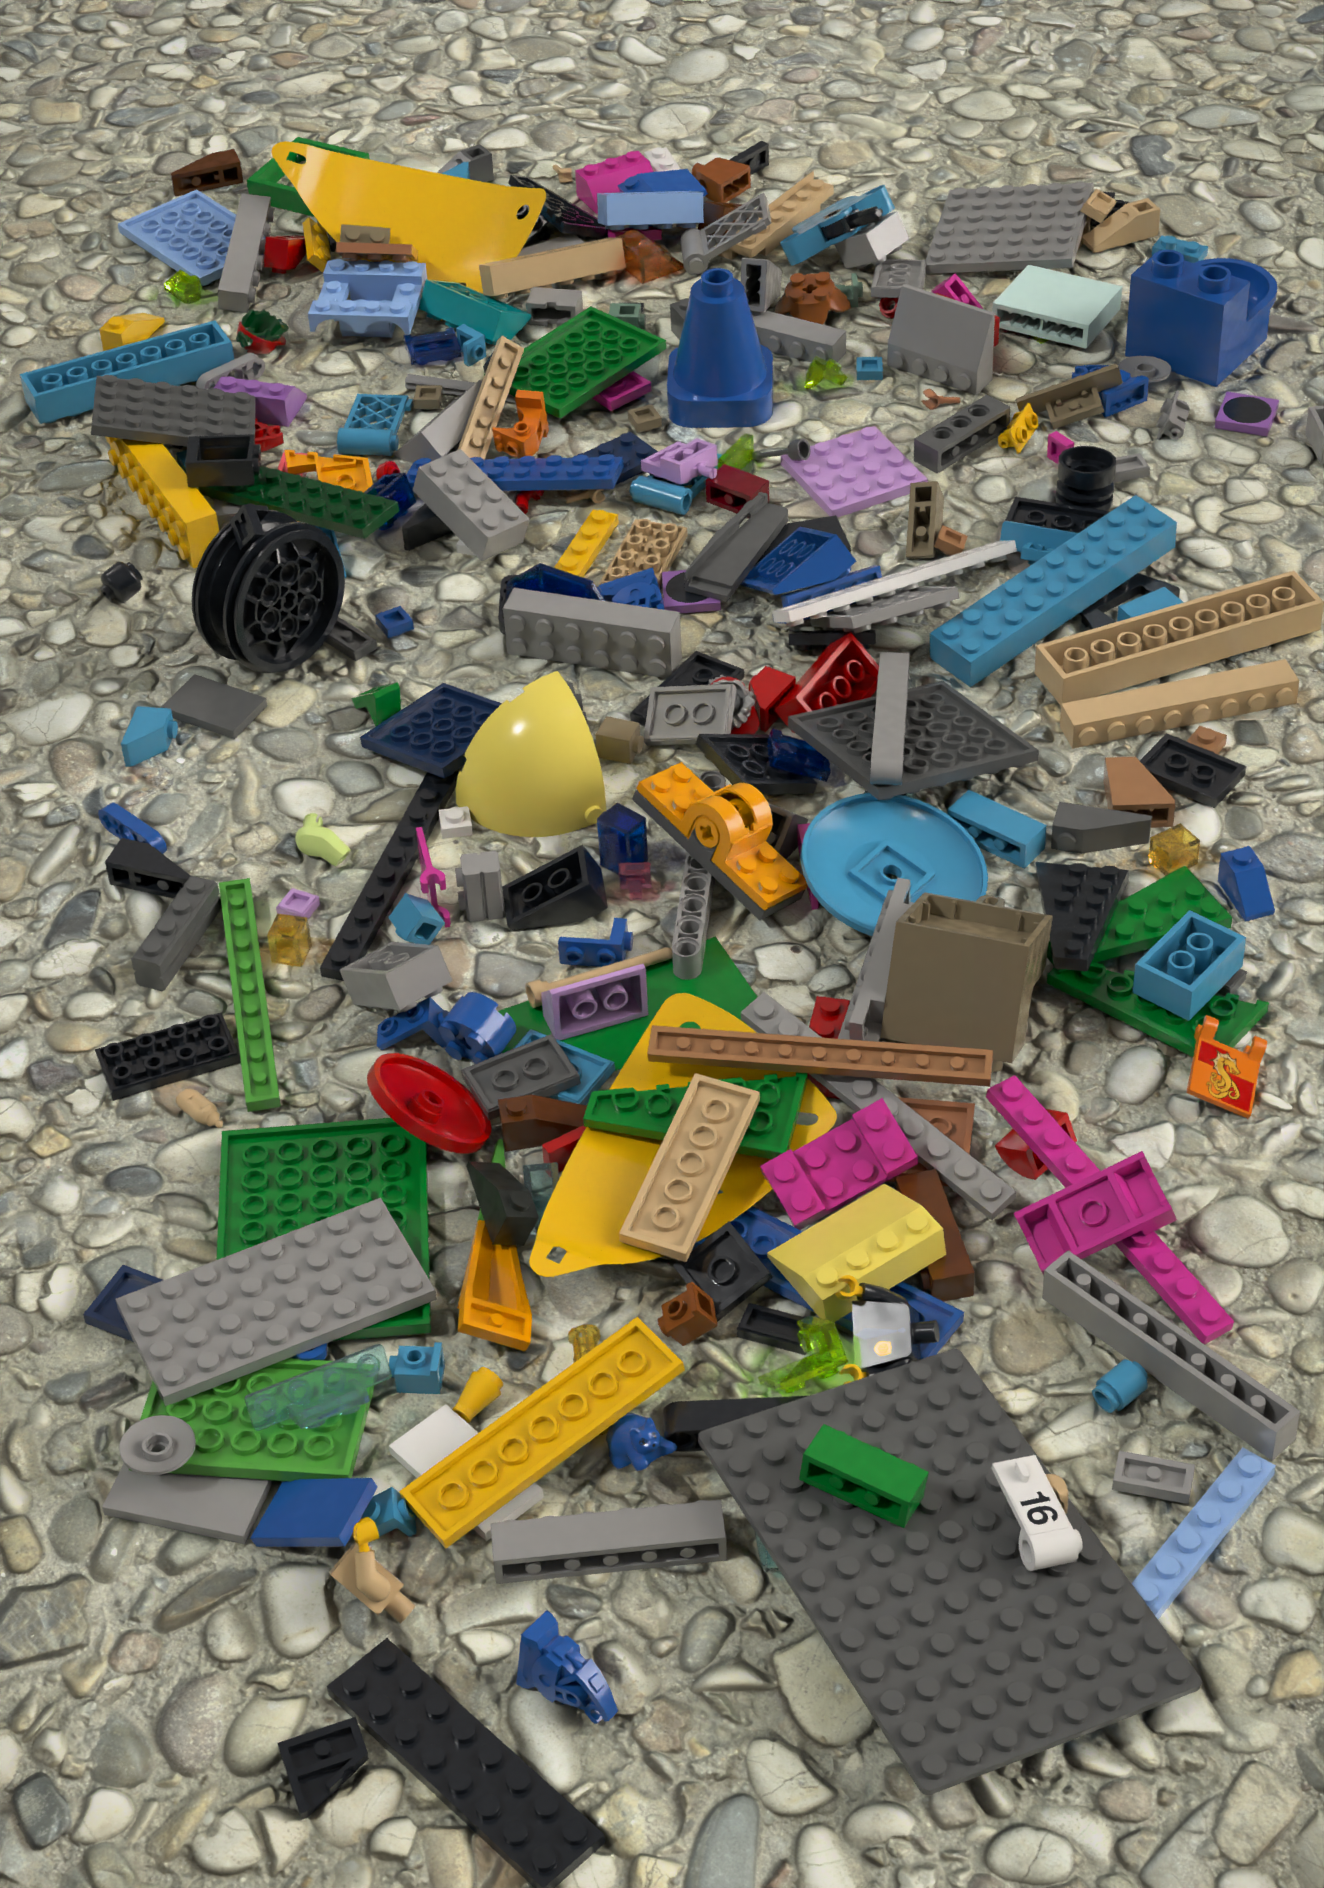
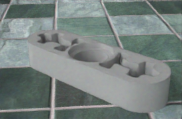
M254 353L245 354L202 374L197 380L196 387L198 389L210 390L215 387L221 377H227L233 370H235L234 378L255 380L263 374L265 362Z

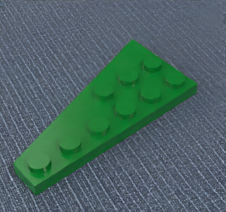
M1183 866L1118 903L1091 964L1151 949L1189 910L1228 929L1232 925V916L1186 866ZM1049 941L1047 958L1054 966L1051 943ZM1057 969L1058 972H1061V971H1065V970H1066V969Z

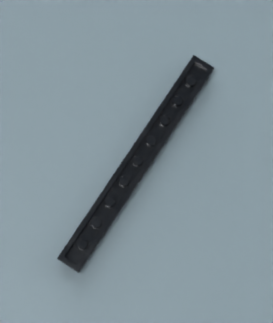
M455 771L446 778L429 772L426 773L320 966L321 977L344 981L340 969L364 957L368 952L419 857L416 828L422 827L427 842L439 819L438 810L445 808L456 788L458 771Z

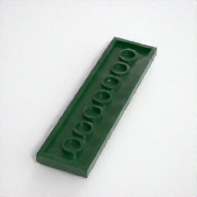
M260 466V474H255L254 485L198 487L200 493L204 496L241 506L250 503L267 506L268 510L285 513L296 521L362 539L367 538L399 512L397 501Z

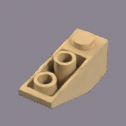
M1149 198L1127 203L1085 234L1081 242L1093 253H1100L1110 248L1122 247L1132 242L1144 241L1158 236L1160 208Z

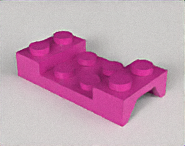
M881 1098L852 1114L851 1120L793 1152L790 1149L760 1167L763 1176L771 1185L784 1207L792 1226L801 1230L917 1165L918 1156L885 1101Z
M1143 1151L1014 1213L1043 1275L1044 1270L1068 1250L1080 1259H1083L1141 1230L1144 1235H1147L1177 1220Z

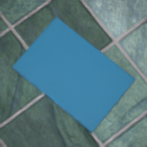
M530 1029L513 1049L547 1035ZM556 1039L580 1075L581 1084L547 1098L586 1105L589 1102L591 1092L598 1091L615 1071V1064L613 1061Z

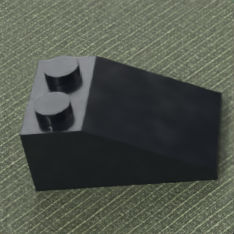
M583 844L502 886L507 927L510 930L582 922L608 908L602 869Z

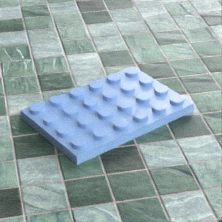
M196 189L118 223L119 233L202 287L221 278L236 214Z

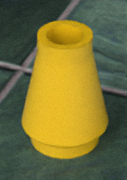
M480 1367L477 1372L473 1371L452 1410L467 1423H470L478 1413L501 1395L502 1380L493 1371L485 1367Z

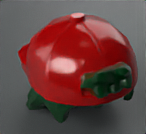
M252 309L239 322L236 341L248 353L256 355L270 354L277 346L286 344V339L282 335L288 331L289 327L281 319H277L275 315H270L265 309L261 311H254Z

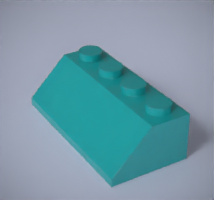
M428 279L425 281L418 308L427 312V317L431 319L445 320V325L457 328L465 324L484 334L485 342L496 345L497 340L501 336L511 340L531 319L532 315L502 301L494 300L492 297L483 295V293L460 283Z

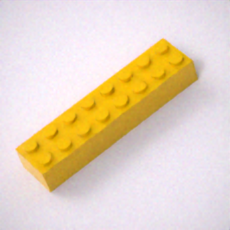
M105 437L111 447V450H108L111 464L118 467L122 479H127L131 491L137 492L140 503L147 506L152 519H157L161 531L168 534L172 546L176 545L178 547L181 558L183 560L187 559L192 568L198 567L206 548L219 532L216 512L196 487H188L186 473L163 444Z

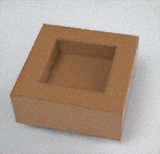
M942 525L934 547L946 555L958 554L963 552L968 536Z
M1199 726L1186 742L1219 754L1226 745L1227 735Z

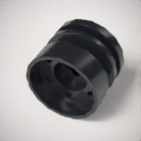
M1077 446L1064 450L1058 459L1059 480L1057 481L1056 503L1104 511L1109 510L1113 505L1116 457L1111 452L1094 446Z

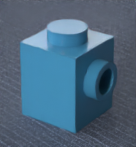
M407 893L404 894L388 917L396 928V934L405 941L415 944L430 945L445 924L428 900Z

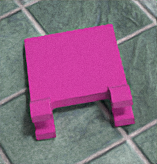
M418 827L416 828L421 867V891L424 894L427 893L428 901L445 922L444 926L447 928L451 926L450 913L447 909L438 905L435 883L439 884L440 890H446L445 874L432 866L423 829Z

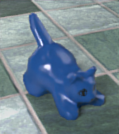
M627 1413L612 1424L606 1435L609 1459L617 1469L624 1468L632 1463L636 1471L646 1469L657 1458L677 1450L675 1443L660 1436L652 1418H646L635 1413Z

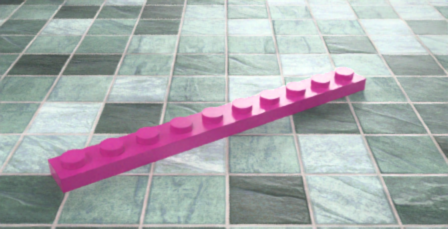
M1015 1075L987 1089L986 1098L1065 1188L1100 1171ZM1141 1230L1114 1243L1201 1343L1205 1345L1232 1330L1233 1319L1155 1232L1144 1235Z

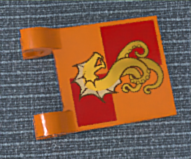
M1206 1015L1203 1025L1198 1024L1195 1029L1194 1038L1196 1039V1045L1186 1093L1248 1119L1252 1113L1259 1067L1266 1051L1267 1040L1254 1036L1252 1045H1246L1244 1051L1241 1052L1213 1039L1219 1020Z

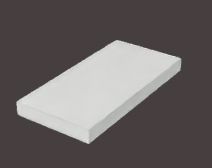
M445 1404L391 1443L389 1451L397 1461L418 1478L477 1435L478 1432ZM533 1483L473 1528V1530L488 1541L492 1538L491 1523L517 1519L544 1498L543 1489L536 1483Z

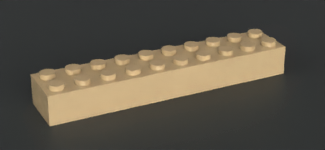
M1290 571L1036 645L1035 674L1060 705L1062 703L1097 697L1321 630L1324 601L1295 571Z

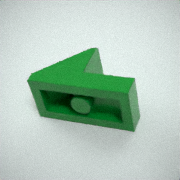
M398 682L376 686L351 698L356 709L367 708L375 726L401 711L400 686Z

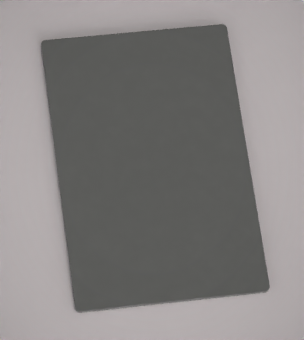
M951 1349L736 1419L699 1433L698 1443L918 1789L924 1795L935 1794L1194 1693L1200 1689L1202 1683L1200 1676L1069 1498L1066 1516L1072 1528L1080 1533L1083 1545L1082 1552L1078 1554L1077 1561L1033 1571L1026 1569L1019 1551L1021 1527L991 1469L992 1463L1036 1455L1044 1473H1051L960 1350ZM823 1424L838 1431H843L849 1436L871 1446L878 1447L884 1452L906 1462L913 1463L929 1472L924 1497L905 1528L799 1480L803 1454Z

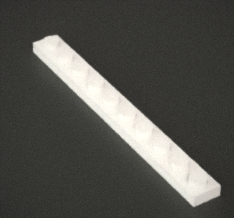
M1015 540L996 541L772 611L774 623L786 622L787 627L804 623L803 618L810 616V619H818L827 616L828 610L833 609L834 612L848 610L851 603L856 602L857 605L870 603L873 601V596L879 595L880 598L896 594L895 589L902 588V590L914 589L919 587L918 582L932 583L941 580L940 575L946 574V576L962 574V568L965 567L969 569L984 567V561L999 562L1006 560L1007 554L1017 551Z

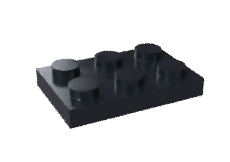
M1167 733L1140 760L1163 787L1213 808L1228 795L1246 773L1245 765Z

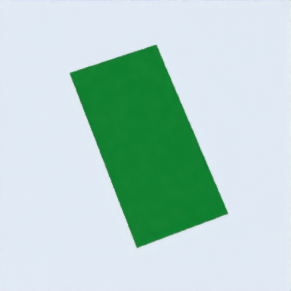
M715 936L706 940L702 971L696 978L688 980L678 978L673 973L672 958L645 967L648 998L647 1016L560 1041L613 1061L615 1071L623 1068L656 1013L670 996L678 993L694 995L724 1009L740 1020L741 1011L758 996ZM529 1000L498 1011L502 1016L507 1012L516 1025V1033L502 1053L512 1050L530 1029L547 1036L552 1034L543 1016V1007L533 1008ZM685 1022L680 1025L682 1028L701 1029L695 1022Z

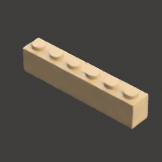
M612 237L479 265L483 295L493 296L494 300L508 298V293L515 292L516 295L530 293V288L533 287L552 288V284L558 282L560 285L573 284L574 279L581 278V281L596 279L595 274L603 273V276L618 274L617 270L626 268L622 238Z

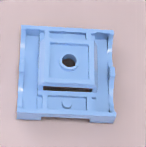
M342 259L327 261L323 272V287L318 300H313L308 312L310 332H315L319 323L334 319V321H339L342 336L392 338L396 325L404 331L405 335H410L427 279L426 263H417L415 261L404 263L389 260L382 262H370L367 260L344 261ZM349 292L351 300H347Z

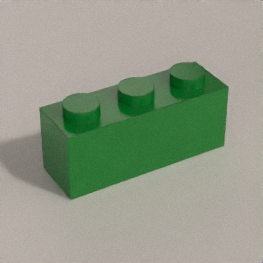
M823 1424L803 1454L799 1480L905 1528L924 1497L929 1472L913 1463L906 1462L884 1452L878 1447L871 1446L849 1436L843 1431H838Z

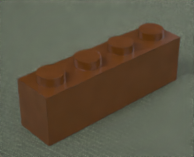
M936 1169L895 1176V1190L922 1205L940 1224L944 1232L946 1255L918 1271L921 1290H927L929 1295L943 1302L974 1296L975 1272Z

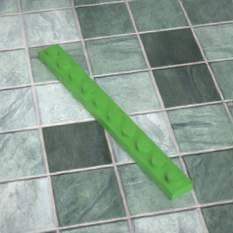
M250 878L220 882L219 889L247 1112L281 1107Z

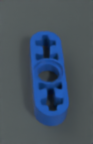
M112 802L99 810L98 815L102 825L120 840L125 838L148 843L162 854L167 851V845L158 831L118 804Z

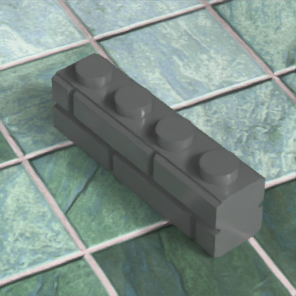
M195 876L188 878L184 887L181 888L156 923L155 928L151 930L131 958L133 970H135V980L139 986L164 991L222 909L221 899L218 896L220 894L218 883Z

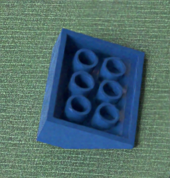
M799 527L759 561L740 585L777 595L842 579L852 570L851 566L857 561L837 534Z

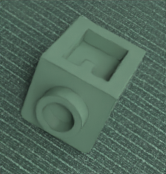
M851 273V286L841 284L835 286L846 295L851 308L858 307V297H863V284L858 282L857 273Z

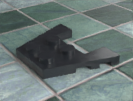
M1137 573L1080 612L1081 622L1090 629L1115 623V620L1104 613L1139 594L1143 596L1162 587H1166L1179 598L1180 588Z

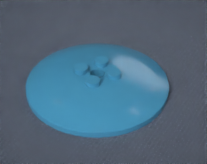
M866 793L838 800L823 809L812 820L805 833L801 847L800 858L803 875L808 887L819 903L844 924L869 936H873L888 890H894L897 879H890L884 874H894L897 878L910 880L911 902L913 903L924 892L976 902L980 896L986 895L987 866L980 848L967 830L940 809L907 796L897 795L893 796L890 800H878L872 794Z

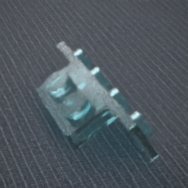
M376 1344L248 1394L244 1400L252 1426L256 1431L290 1418L301 1429H312L323 1425L326 1419L338 1414L348 1415L358 1411L361 1405L370 1402L367 1388L390 1379L392 1374L384 1347L381 1344Z

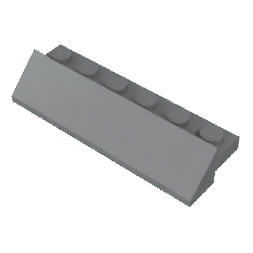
M897 878L894 890H888L838 1039L886 1042L885 1038H880L896 921L914 904L911 902L910 880Z

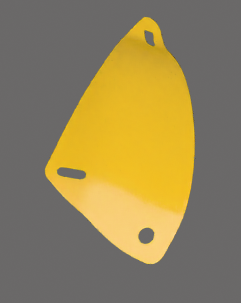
M279 142L273 146L271 151L273 158L291 181L306 206L336 242H340L341 224L390 228V244H412L418 250V261L415 262L426 263L428 280L466 283L467 287L483 293L479 265L517 257L532 232L546 200V191L542 188L491 184L354 157L302 143ZM289 152L304 156L306 162L299 164L286 159ZM528 205L529 212L526 217L517 219L518 210L522 206Z
M678 993L670 996L662 1004L609 1090L632 1087L636 1091L654 1090L656 1085L669 1084V1088L686 1087L688 1082H691L695 1073L714 1079L741 1077L745 1081L764 1079V1075L777 1074V1078L796 1076V1072L648 1061L647 1052L652 1025L680 1027L685 1022H695L701 1029L757 1033L724 1009L694 995ZM809 1079L799 1112L815 1114L818 1116V1120L812 1125L796 1124L789 1148L792 1152L829 1132L837 1119L836 1111ZM586 1127L556 1184L539 1224L536 1240L529 1259L530 1267L536 1274L543 1277H554L598 1265L637 1263L665 1256L619 1242V1232L663 1140ZM739 1153L735 1154L719 1189L723 1192L717 1194L696 1242L716 1232L728 1221L731 1222L773 1189L763 1176L760 1167L772 1159ZM553 1247H560L566 1250V1254L559 1264L546 1258Z

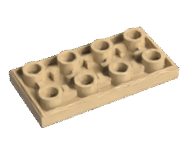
M635 519L599 584L601 585L653 567L660 588L663 582L662 572L669 571L687 537V528L677 526L674 523L662 524L651 522L648 519Z

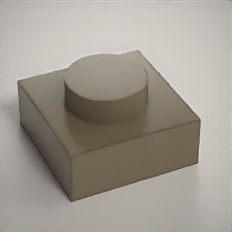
M417 385L413 399L414 409H440L443 397L442 385Z
M652 404L627 410L628 420L637 433L662 427V418Z

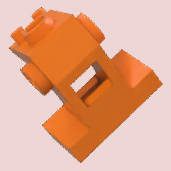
M517 390L515 401L519 422L513 428L493 427L492 431L495 448L498 452L504 451L512 457L521 458L533 456L539 450L542 437H547L549 427L543 392Z

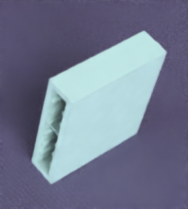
M1027 265L993 302L992 312L1000 317L999 328L1087 349L1120 310L1123 286Z

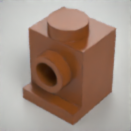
M693 1282L686 1285L687 1291L661 1305L663 1316L658 1318V1325L663 1334L667 1337L671 1336L682 1346L718 1326L713 1298Z

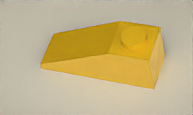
M146 313L113 316L99 329L103 351L148 339L165 322L164 317Z

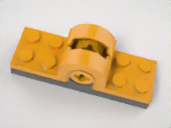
M682 762L639 781L632 800L759 921L802 898L808 886L804 876L766 841L773 826L772 813L767 800L757 788L747 783H737L734 785L729 784L713 792Z

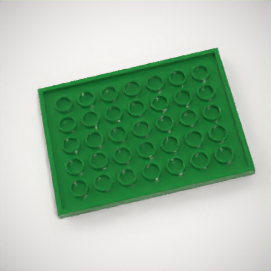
M392 1118L222 1131L216 1260L381 1198L430 1280L427 1143L406 1131ZM431 1302L333 1341L431 1333Z

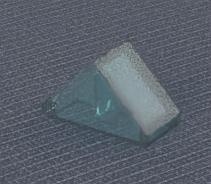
M558 1162L523 1165L524 1186L530 1191L539 1216L530 1235L537 1234L544 1211L559 1180Z

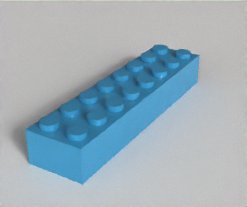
M211 321L22 373L20 378L26 403L40 424L53 423L57 419L67 416H78L82 412L93 409L97 376L113 375L119 379L127 380L138 378L144 382H167L170 385L180 386L188 382H197L202 374L234 360L231 340L216 321Z

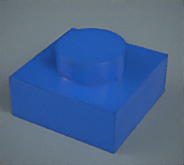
M401 606L375 615L376 624L387 638L399 636L414 629L413 620Z

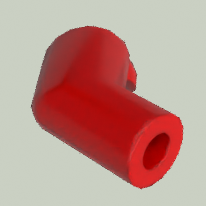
M544 490L520 491L516 495L515 504L526 514L528 512L529 500L531 498L536 501L540 500Z

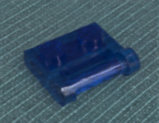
M453 327L446 328L443 332L413 337L411 334L403 335L405 350H407L411 365H425L429 362L449 361L462 357L461 347Z
M771 729L767 742L770 766L827 782L831 769L830 762L826 757L806 741L784 735L781 730Z

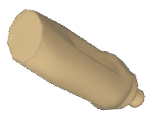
M185 1089L176 1097L178 1107L196 1122L208 1126L215 1125L217 1128L223 1127V1121L220 1120L216 1106L197 1090Z

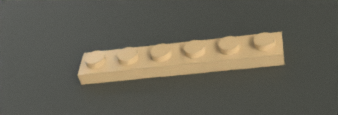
M504 336L497 340L458 450L461 449L469 458L482 457L485 460L493 438L492 428L498 424L524 348Z

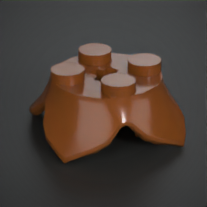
M828 272L806 275L796 273L790 277L785 293L777 302L774 312L782 315L789 313L794 318L823 325L827 320L829 310L842 313L851 309V305L846 295L835 286Z

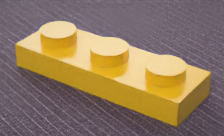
M308 217L303 222L307 260L321 272H324L327 261L331 260L327 231L318 221L315 222Z

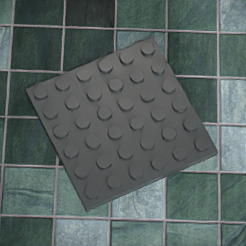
M944 681L908 689L902 785L870 784L876 696L788 716V728L878 800H890L893 796L905 793L914 794L922 789L943 787L950 782L971 780L975 776L996 774L1003 769L1011 767L1020 768L1028 763L1038 761L1039 750Z

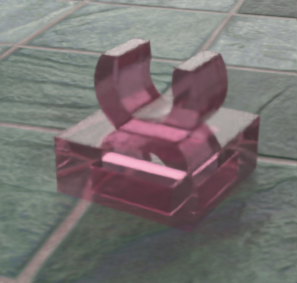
M650 862L619 863L620 889H629L630 900H642V888H652Z

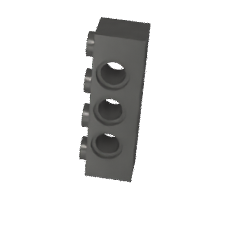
M988 395L983 396L914 438V462L937 474L998 437L1004 430H1007V426L1010 423V406Z

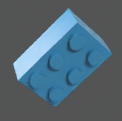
M1189 910L1135 964L1133 993L1189 1021L1243 966L1246 937Z

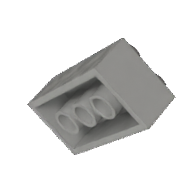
M461 449L418 468L413 491L481 561L523 543L530 519Z

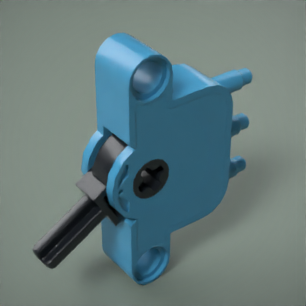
M880 185L861 196H849L805 219L792 228L793 234L783 239L780 244L790 265L793 266L829 246L851 237L866 225L880 221L882 216L894 210L895 206L885 185Z

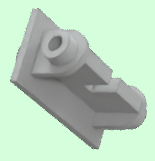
M1176 390L1171 399L1167 397L1161 407L1160 412L1162 414L1156 424V427L1159 428L1158 440L1162 434L1169 436L1171 439H1178L1183 436L1190 408L1186 402L1177 399L1178 390Z

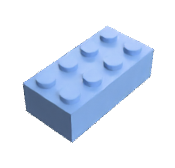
M703 192L597 193L598 223L605 225V229L624 230V225H629V228L648 229V224H653V227L658 229H670L672 224L682 228H696V223H704Z

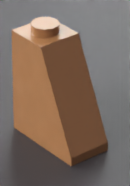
M1105 758L1103 782L1108 809L1152 816L1151 828L1173 827L1175 799L1138 758Z

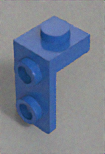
M614 918L610 940L559 937L558 940L559 961L565 965L603 967L625 960L626 952L632 951L633 932H628L627 919Z
M429 997L417 1003L414 1008L383 1020L377 1029V1047L380 1050H384L423 1029L437 1044L444 1048L447 1044L443 1040L438 1028L449 1012L443 1010Z

